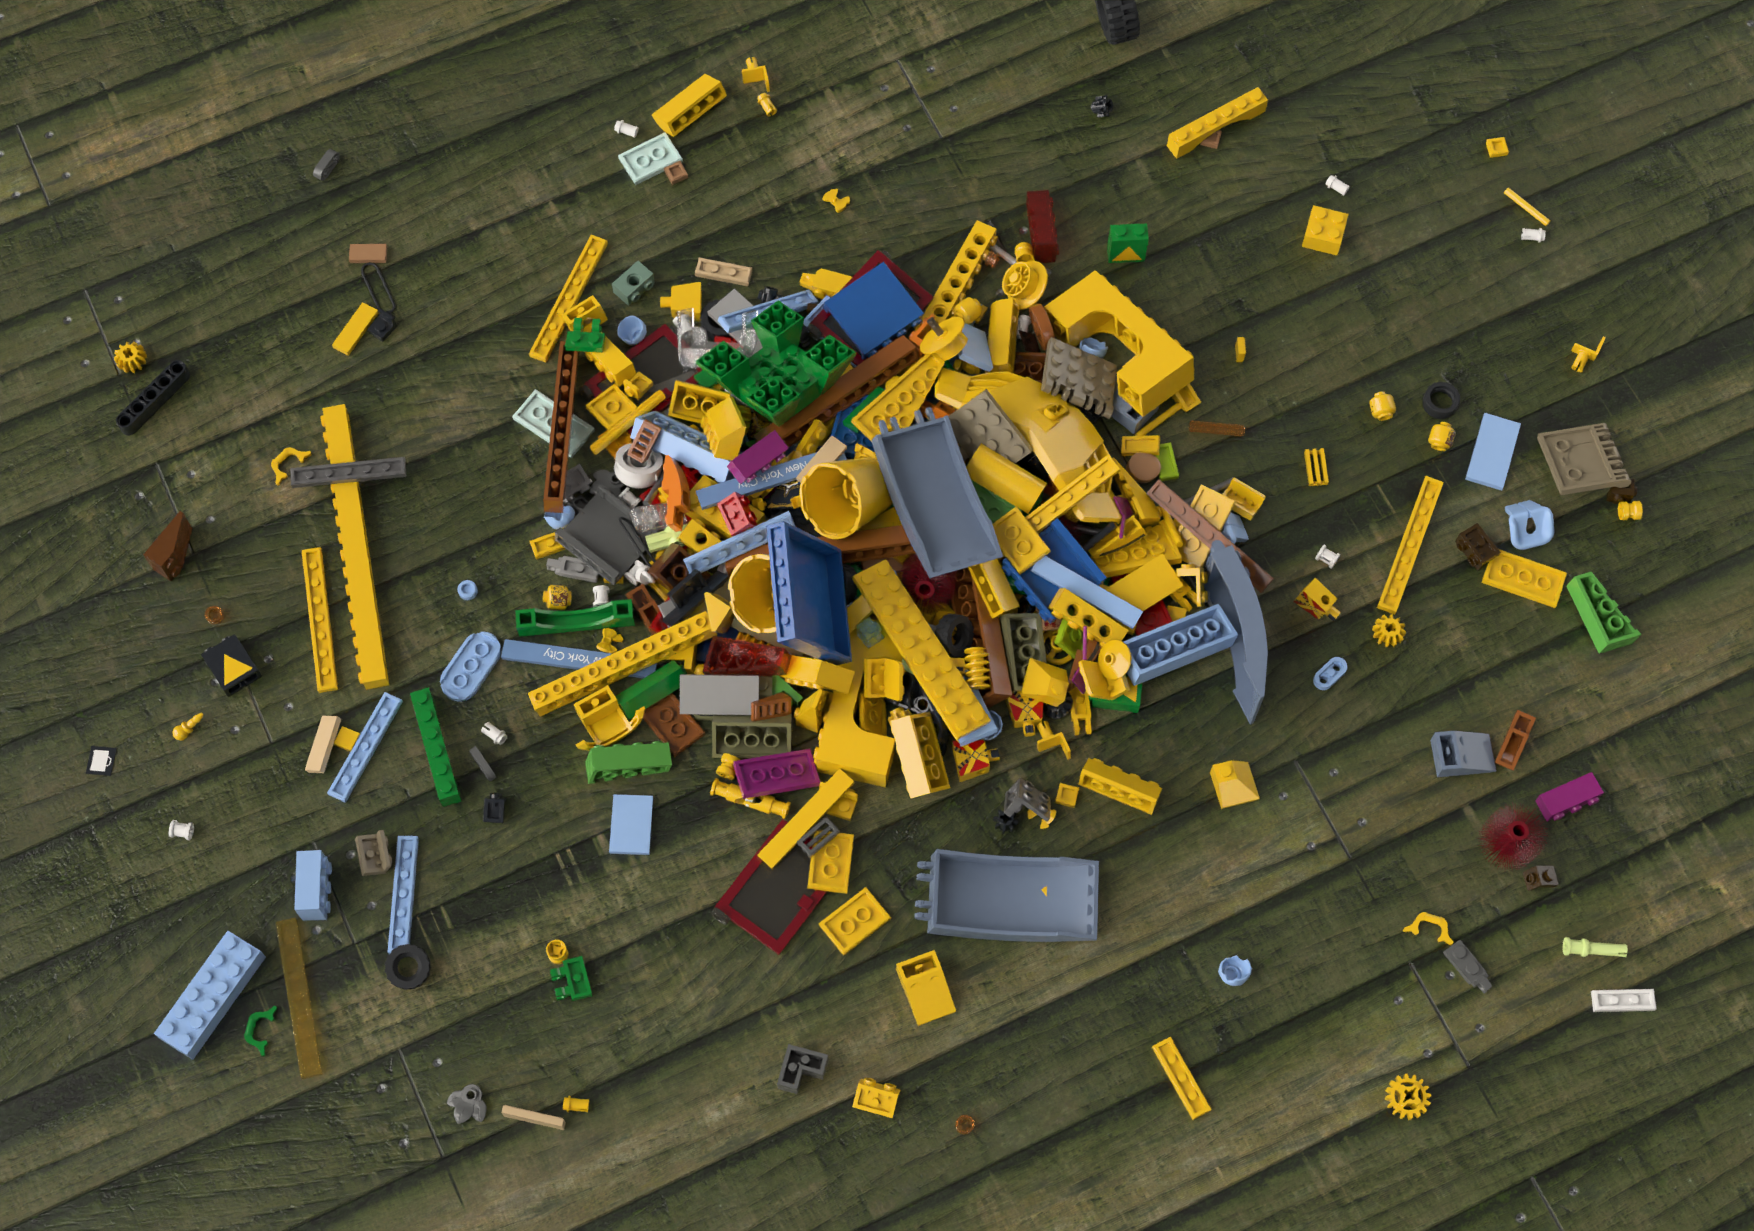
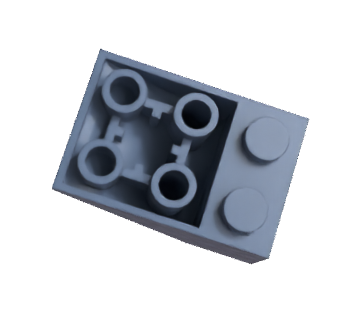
M1116 375L1112 404L1114 408L1111 417L1135 434L1158 411L1159 406L1142 417L1118 395Z
M1445 731L1435 732L1431 738L1437 777L1496 772L1489 734Z

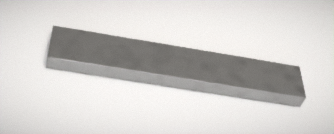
M405 457L290 468L291 487L298 488L406 477Z

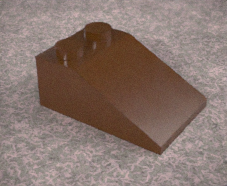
M1015 352L1013 373L1042 383L1046 353Z
M179 511L143 554L152 569L169 581L177 577L183 568L192 532V527L183 512Z
M671 543L647 572L670 592L689 575L683 559L691 555L680 545ZM707 571L701 573L705 581L711 577Z

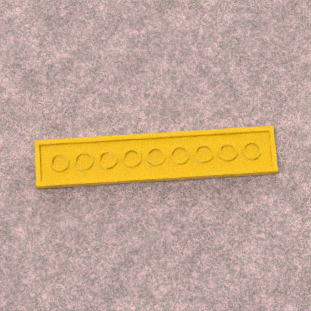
M885 559L855 574L852 580L956 741L989 724L991 719L888 561Z

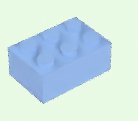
M321 850L297 851L294 910L303 921L327 920V913H330L331 910L330 901H328V894L331 893V882H328V875L332 873V864Z

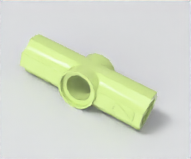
M668 526L664 531L645 536L650 553L666 549L671 543L683 547L684 544L677 539L682 531L675 532ZM703 534L696 535V539L705 537Z

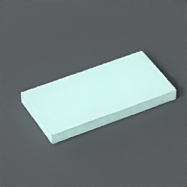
M535 389L512 416L513 420L549 443L554 401ZM574 414L569 457L571 458L595 431L594 427Z

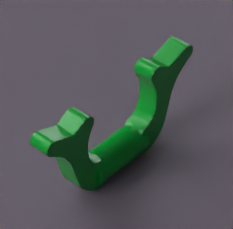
M276 1006L265 1012H255L248 1018L244 1038L247 1043L260 1051L262 1057L265 1056V1047L268 1045V1042L266 1040L256 1041L253 1039L255 1025L261 1018L274 1022L273 1015L277 1011Z

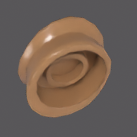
M1142 452L1134 454L1126 465V471L1139 483L1152 481L1161 470V463L1158 458L1152 454Z

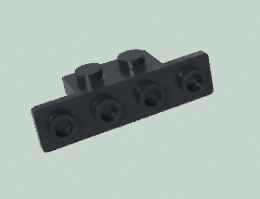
M694 569L667 593L676 608L665 616L662 621L670 627L682 622L698 606L706 601L704 593H714L729 580V577L720 571H716L705 581L700 571Z

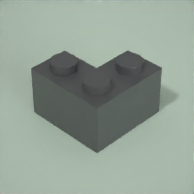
M788 1044L777 1082L778 1089L798 1094L803 1075L823 1080L829 1061L828 1055Z

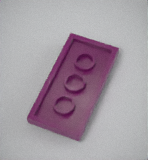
M810 749L734 761L733 764L743 799L820 785V779Z

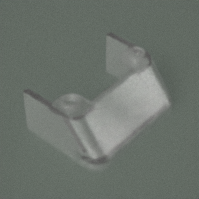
M693 308L677 311L679 362L684 367L700 368L695 361L721 342H708L706 330L702 327L694 326ZM758 310L742 313L740 343L726 342L748 358L752 356L758 342V336L751 323V320L758 315Z

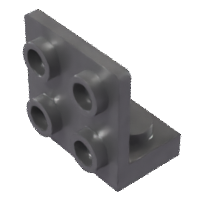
M1020 777L1005 793L1004 813L1007 816L1011 817L1014 812L1018 813L1023 805H1025L1045 821L1050 819L1051 800L1049 796L1044 792L1038 791L1031 782L1025 781Z

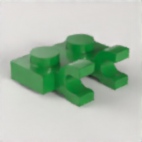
M574 318V330L567 333L566 351L603 352L605 333H601V320L593 319L592 332H583L582 318Z
M582 956L562 961L564 967L550 969L552 982L560 980L565 976L568 982V986L555 989L557 1001L571 996L572 1001L592 996Z

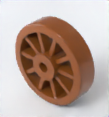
M1037 304L1029 308V315L1041 348L1046 351L1049 339L1051 337L1055 338L1045 308L1042 304Z

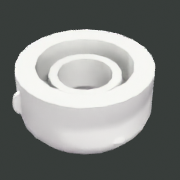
M632 443L619 448L616 453L614 466L616 477L623 484L631 488L642 489L654 485L662 471L663 457L661 453L652 450L648 460L640 463L627 455Z

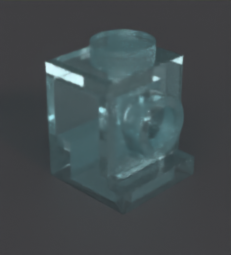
M870 617L857 625V635L868 649L884 639V636L881 634L882 629L876 621H872Z

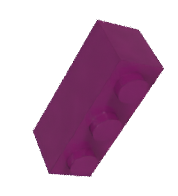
M774 430L734 458L727 465V468L740 485L745 481L750 483L757 477L756 473L759 471L764 473L771 467L773 461L777 463L786 456L784 453L789 448Z
M1591 772L1539 795L1535 802L1546 821L1552 819L1558 821L1565 817V813L1571 811L1573 814L1580 811L1582 806L1586 804L1591 806L1600 801L1599 798L1604 792Z

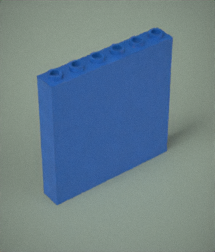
M785 521L766 526L777 642L834 665L852 662L841 549Z

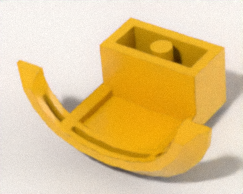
M609 686L603 687L574 704L577 715L594 741L586 742L583 740L575 745L580 750L590 751L591 748L597 745L608 747L618 742L637 728L644 716L645 707L643 706L636 710L635 716L629 722Z

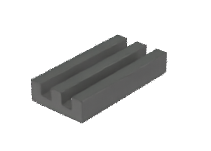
M825 817L800 838L796 844L811 858L837 836L840 830L828 817ZM825 824H828V825H829V826H828L827 828H825L821 833H819L814 839H812L808 844H806V845L804 844V842H805L807 839H809L813 834H815V833H816L819 829H821ZM830 830H833L832 833H830L825 839H823V840H822L819 844H817L813 849H811V850L809 849V848H810L811 846H813L818 840H820L824 835H826Z

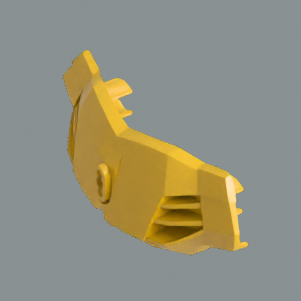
M942 368L935 384V397L957 410L987 389L1033 448V452L1043 464L1059 491L1109 454L1104 445V440L1083 413L1073 404L1062 400V395L1057 394L1053 396L1051 391L1050 393L1041 391L1042 383L1008 371L970 376L949 368ZM1112 478L1066 512V514H1069L1067 516L1069 517L1068 519L1076 523L1080 520L1092 523L1116 522L1120 524L1122 516L1113 499L1115 494L1111 489Z

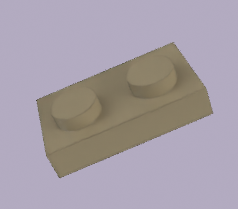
M379 830L377 834L357 836L355 842L362 876L386 874L392 866V857L390 854L388 855V838L384 835V830Z

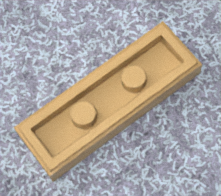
M704 258L698 259L695 270L696 277L749 286L752 274L751 267Z
M831 436L798 474L796 480L801 483L803 477L811 470L810 468L817 464L837 461L845 452L847 446Z
M322 716L305 771L309 773L325 772L341 722V718L338 716Z
M503 1105L501 1112L504 1117L564 1130L566 1125L563 1118Z

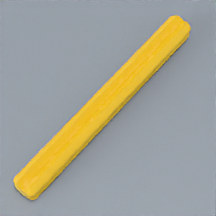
M661 390L656 391L590 445V450L595 455L600 453L633 426L636 417L647 414L666 398L665 394Z

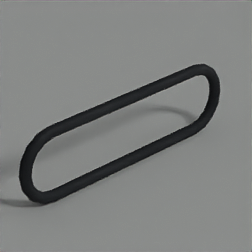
M372 262L364 264L361 267V274L375 302L377 309L379 310L380 307L364 274V268L368 265H373L377 269V272L393 304V308L389 311L392 313L395 310L396 305L386 285V282L380 272L379 267Z
M619 517L620 525L622 526V528L624 529V531L626 532V534L628 535V537L630 538V540L632 541V543L644 559L645 563L649 567H651L652 565L648 562V560L646 559V557L644 556V554L642 553V551L640 550V548L638 547V545L636 544V542L624 526L622 520L628 523V525L630 526V528L632 529V531L634 532V534L636 535V537L638 538V540L640 541V543L642 544V546L644 547V549L646 550V552L648 553V555L654 563L656 562L655 558L650 553L649 549L647 548V546L645 545V543L643 542V540L641 539L633 525L630 523V521L625 517Z

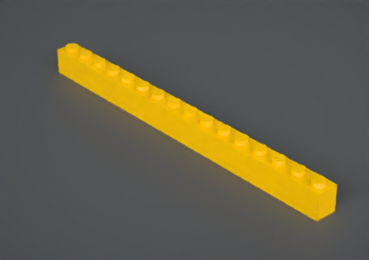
M345 404L322 408L323 415L320 417L322 426H325L326 432H323L324 442L328 443V448L325 449L327 460H330L331 464L356 462L349 413ZM359 481L330 484L331 491L335 493L336 499H333L334 509L338 511V516H335L336 525L340 527L341 531L338 533L339 543L343 545V550H340L342 561H345L346 567H343L344 578L348 579L345 589L347 596H350L351 602H348L349 612L353 613V619L350 620L352 631L356 633V637H353L354 647L358 648V654L355 657L357 666L361 667V672L358 673L359 682L364 684L366 690L389 686Z

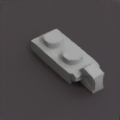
M563 556L559 557L558 560L550 558L547 560V570L555 571L556 575L595 583L598 581L599 574L579 558Z

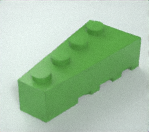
M1592 572L1575 576L1566 587L1599 654L1633 644L1641 636V633L1630 624V619L1626 615L1624 616L1617 608L1618 604L1609 598L1606 594L1607 590Z
M655 741L651 744L637 742L624 746V744H615L612 747H605L604 745L594 746L590 749L585 761L588 784H593L595 779L604 778L605 781H612L613 778L620 775L625 778H631L639 772L643 776L669 772L672 766L669 743Z

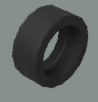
M1447 382L1433 383L1428 387L1423 397L1424 410L1435 419L1450 418L1455 414L1460 404L1458 390ZM1440 392L1448 395L1452 400L1451 407L1446 409L1436 407L1430 400L1432 394Z

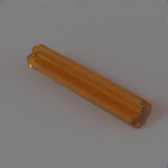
M1190 421L1189 423L1190 432L1243 436L1245 432L1244 425Z

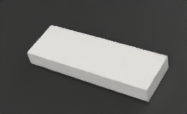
M1654 989L1591 991L1593 1012L1656 1010Z

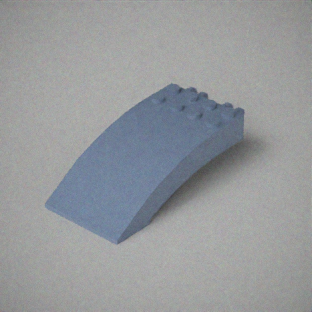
M928 407L925 409L928 422H924L922 413L917 410L914 412L917 425L900 429L896 417H891L890 425L892 431L889 432L885 421L880 420L878 424L881 434L876 435L871 442L888 492L905 533L929 578L1002 558L1003 554L992 522L989 520L966 469L948 415L935 419L932 408Z
M1215 540L1210 548L1211 555L1207 558L1205 566L1208 572V582L1204 583V589L1210 592L1213 606L1216 604L1220 605L1238 634L1234 644L1230 647L1236 689L1233 690V693L1251 725L1255 721L1265 693L1268 651L1263 615L1250 580V572L1241 563L1240 553L1238 550L1235 551L1232 545L1225 548L1220 540Z
M937 849L931 855V862H917L918 868L930 870V874H917V880L930 882L929 901H915L916 907L929 909L928 913H915V919L928 921V934L1028 942L1097 940L1099 861L1068 857L996 856ZM1046 886H1047V897H1046V895L1043 893V891L1041 890V889H1043V888L1046 887Z

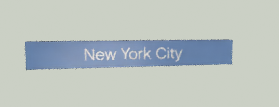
M816 453L772 466L764 473L759 471L756 473L757 477L750 483L745 481L740 485L737 479L734 478L696 490L701 509L704 510L716 506L717 503L733 492L748 496L795 481L798 474ZM845 453L837 461L847 460Z
M505 639L501 658L502 660L579 670L611 654ZM657 663L628 677L645 678L656 671Z

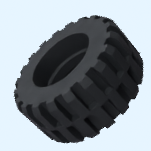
M1095 0L1099 21L1109 44L1116 45L1137 39L1140 35V21L1135 0Z

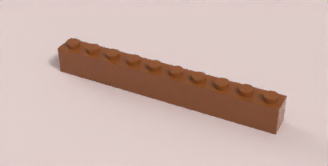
M902 335L841 376L834 386L782 426L778 427L771 423L753 435L755 444L775 430L789 448L804 437L814 420L817 419L823 424L835 417L839 411L845 410L919 360L917 347Z
M560 341L543 499L544 512L563 513L579 361V351H566V341Z
M902 525L856 531L842 539H830L824 536L817 537L841 549L842 564L916 554ZM768 544L761 545L726 561L725 568L729 578L734 568L743 559L757 554L769 555Z

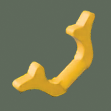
M289 447L285 448L272 460L271 467L276 474L275 483L277 486L280 485L283 479L288 477L286 473L278 469L279 464L291 455L296 456L300 463H304L305 458L311 456L310 451L301 452Z
M1422 912L1410 926L1403 929L1404 932H1412L1414 935H1418V925L1421 921L1438 924L1442 931L1437 941H1444L1448 945L1453 944L1448 935L1447 921L1443 917Z

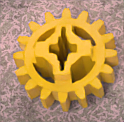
M1404 1074L1403 1079L1398 1075L1395 1078L1396 1082L1391 1080L1389 1083L1391 1087H1387L1385 1090L1389 1093L1385 1100L1390 1101L1387 1108L1393 1107L1394 1111L1392 1114L1400 1113V1119H1403L1405 1115H1407L1408 1120H1411L1413 1115L1419 1118L1421 1116L1420 1112L1424 1114L1427 1111L1425 1107L1431 1104V1102L1426 1100L1431 1097V1094L1426 1093L1429 1087L1421 1085L1424 1081L1423 1079L1416 1081V1075H1413L1411 1079L1408 1074ZM1402 1084H1410V1085H1413V1086L1406 1087V1086H1404V1085H1402ZM1412 1091L1410 1099L1404 1103L1406 1095ZM1395 1095L1398 1097V1103L1395 1100ZM1404 1107H1411V1108L1414 1109V1110H1406V1109H1403V1108H1404Z

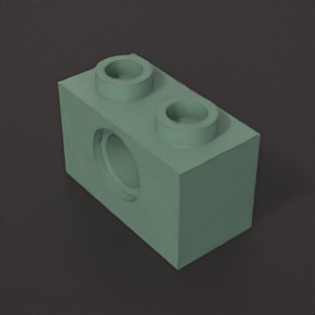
M637 261L612 283L613 293L629 306L633 302L638 301L646 290L648 291L653 287L655 283L654 274Z

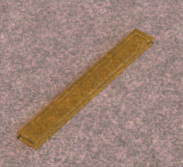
M295 917L276 922L300 1076L301 1079L323 1075L298 922Z

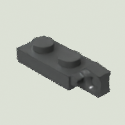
M1458 940L1443 952L1469 985L1471 984L1473 987L1478 986L1483 993L1492 988L1491 983L1487 979L1489 975L1486 973V970L1461 940Z

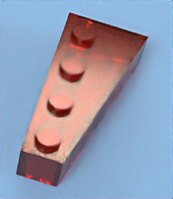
M1048 190L1028 191L1026 194V206L1034 259L1040 263L1055 262L1056 255H1059V245L1057 244V229L1054 226L1055 214L1054 212L1052 213L1053 198L1049 197Z
M713 636L702 672L706 675H787L792 656L785 648Z

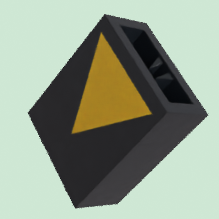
M235 634L225 637L221 643L207 648L201 654L228 697L262 677Z

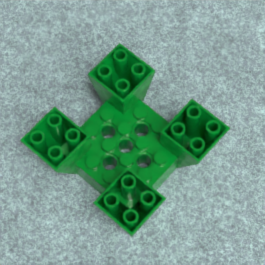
M778 300L751 320L763 348L750 358L725 341H722L695 362L728 392L780 427L834 386L856 356V352L831 335H828L807 352L803 351L798 345L804 317Z

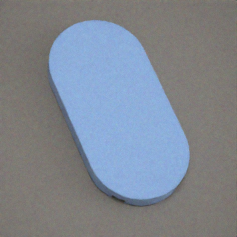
M480 632L468 636L441 675L440 683L443 693L449 699L465 701L472 698L488 677L501 656L500 643L493 634Z

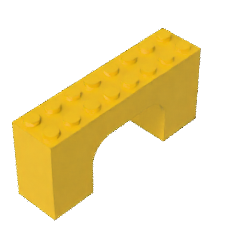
M1093 271L1044 306L1054 335L1058 340L1076 347L1084 338H1089L1096 333H1109L1118 338L1138 356L1116 373L1118 395L1142 417L1194 380V357L1192 353L1181 347V344L1176 339L1173 340L1165 329H1161L1154 319L1147 317L1140 307H1136L1129 297L1121 294L1115 285L1112 286L1106 277L1100 275L1097 271Z
M866 618L849 634L852 662L838 665L855 671L849 693L830 692L828 699L829 711L826 710L824 713V729H820L818 737L819 747L815 748L813 758H815L814 763L817 766V772L834 775L841 769L852 780L886 788L895 753V738L863 731L856 725L855 717L859 705V694L864 687V658L888 657L902 661L903 657L880 621Z

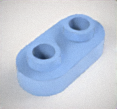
M1340 657L1330 659L1316 672L1313 679L1314 685L1320 690L1329 689L1346 673V661ZM1333 667H1338L1340 670L1335 671ZM1320 679L1326 680V683H1321Z

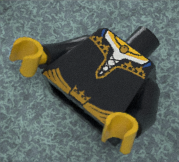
M798 480L777 486L775 492L769 498H755L752 500L753 507L761 511L767 508L774 516L778 512L785 513L789 511L792 518L805 517L800 501L801 483Z

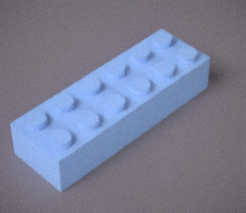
M657 411L635 418L630 438L635 439L643 421L647 419L662 428L652 449L654 452L669 455L674 460L684 463V466L697 469L702 475L715 478L719 483L735 478L727 468L731 460L714 458L704 433ZM647 428L645 429L647 432L654 434L653 431ZM644 435L642 436L643 438H645V439H647V440H649V441L651 440V439L645 437Z
M1216 604L1123 641L1129 647L1132 658L1130 668L1126 674L1134 686L1231 647L1238 634L1220 605Z
M227 931L154 1034L193 1060L264 961L265 955L254 946Z

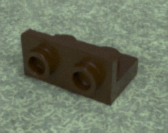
M1478 523L1461 532L1455 541L1457 548L1466 555L1470 565L1477 570H1480L1484 564L1501 553Z

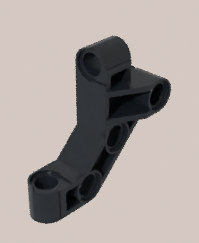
M906 671L903 675L904 695L902 701L883 697V699L915 711L917 714L930 712L943 758L947 750L951 731L916 677Z

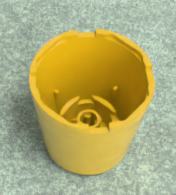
M871 457L817 464L810 468L811 470L803 477L800 485L801 508L805 518L809 519L815 526V531L830 539H842L850 536L886 511L893 503L878 460Z
M757 554L749 556L737 564L730 576L728 590L730 589L731 601L729 603L734 615L743 626L756 633H772L776 631L769 555Z

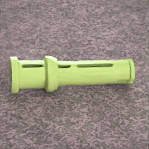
M1565 937L1563 940L1564 955L1580 954L1582 957H1586L1588 954L1626 957L1627 954L1625 953L1628 952L1626 944L1589 942V940L1584 938L1581 940H1571L1569 937Z

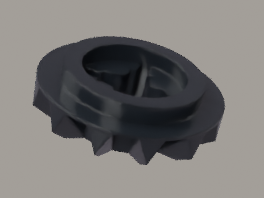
M1067 691L1065 701L1058 708L1044 703L1043 710L1049 717L1054 719L1066 716L1073 705L1071 694Z

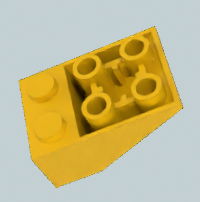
M935 950L896 964V971L918 1026L956 1012Z

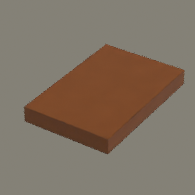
M673 693L645 709L642 719L660 741L669 743L670 753L674 758L705 735V731L691 714H680V701Z

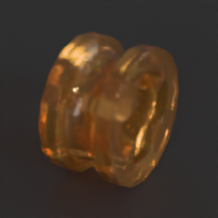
M991 250L986 258L985 265H990L994 269L999 261L1000 254H994V251Z
M210 606L206 609L205 618L210 624H219L223 620L224 615L219 607ZM215 611H217L218 617L211 619L210 614L212 612L215 614Z
M962 1115L956 1120L955 1128L957 1132L967 1135L973 1130L974 1120L971 1116ZM963 1119H966L967 1124H970V1129L967 1127L966 1130H962L959 1122H963Z

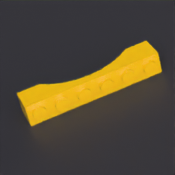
M1257 87L1170 133L1167 147L1177 159L1191 152L1198 144L1219 129L1231 123L1252 119L1264 113L1268 99L1260 88Z

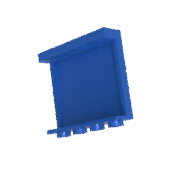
M884 261L829 298L823 305L825 312L832 314L862 353V360L877 353V350L881 347L884 348L892 343L894 338L905 335L910 327H917L922 322L924 315Z
M1058 518L1039 534L1051 550L1046 555L1048 558L1098 586L1105 582L1107 577ZM1004 558L1002 570L1007 576L1011 575L1019 591L1023 590L1025 592L1028 602L1039 609L1038 613L1044 621L1048 620L1050 624L1058 619L1051 614L1052 611L1048 609V606L1059 590V587L1031 572L1033 566L1020 575L1010 561Z

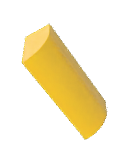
M704 74L654 112L652 117L664 132L674 137L724 99L727 94L720 81Z
M1013 298L998 300L991 304L987 343L993 369L990 372L985 371V373L1014 372L1019 306Z
M982 443L966 467L971 480L1012 505L1017 506V508L1027 514L1032 510L1047 484Z

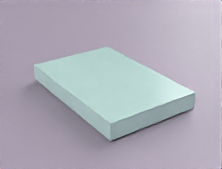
M666 132L618 155L619 160L635 185L664 172V168L678 161L683 162L682 157Z

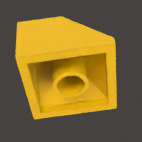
M1030 658L1020 695L1055 707L1059 706L1065 701L1069 685L1067 670Z
M1231 760L1212 765L1210 775L1221 809L1260 799L1248 762Z

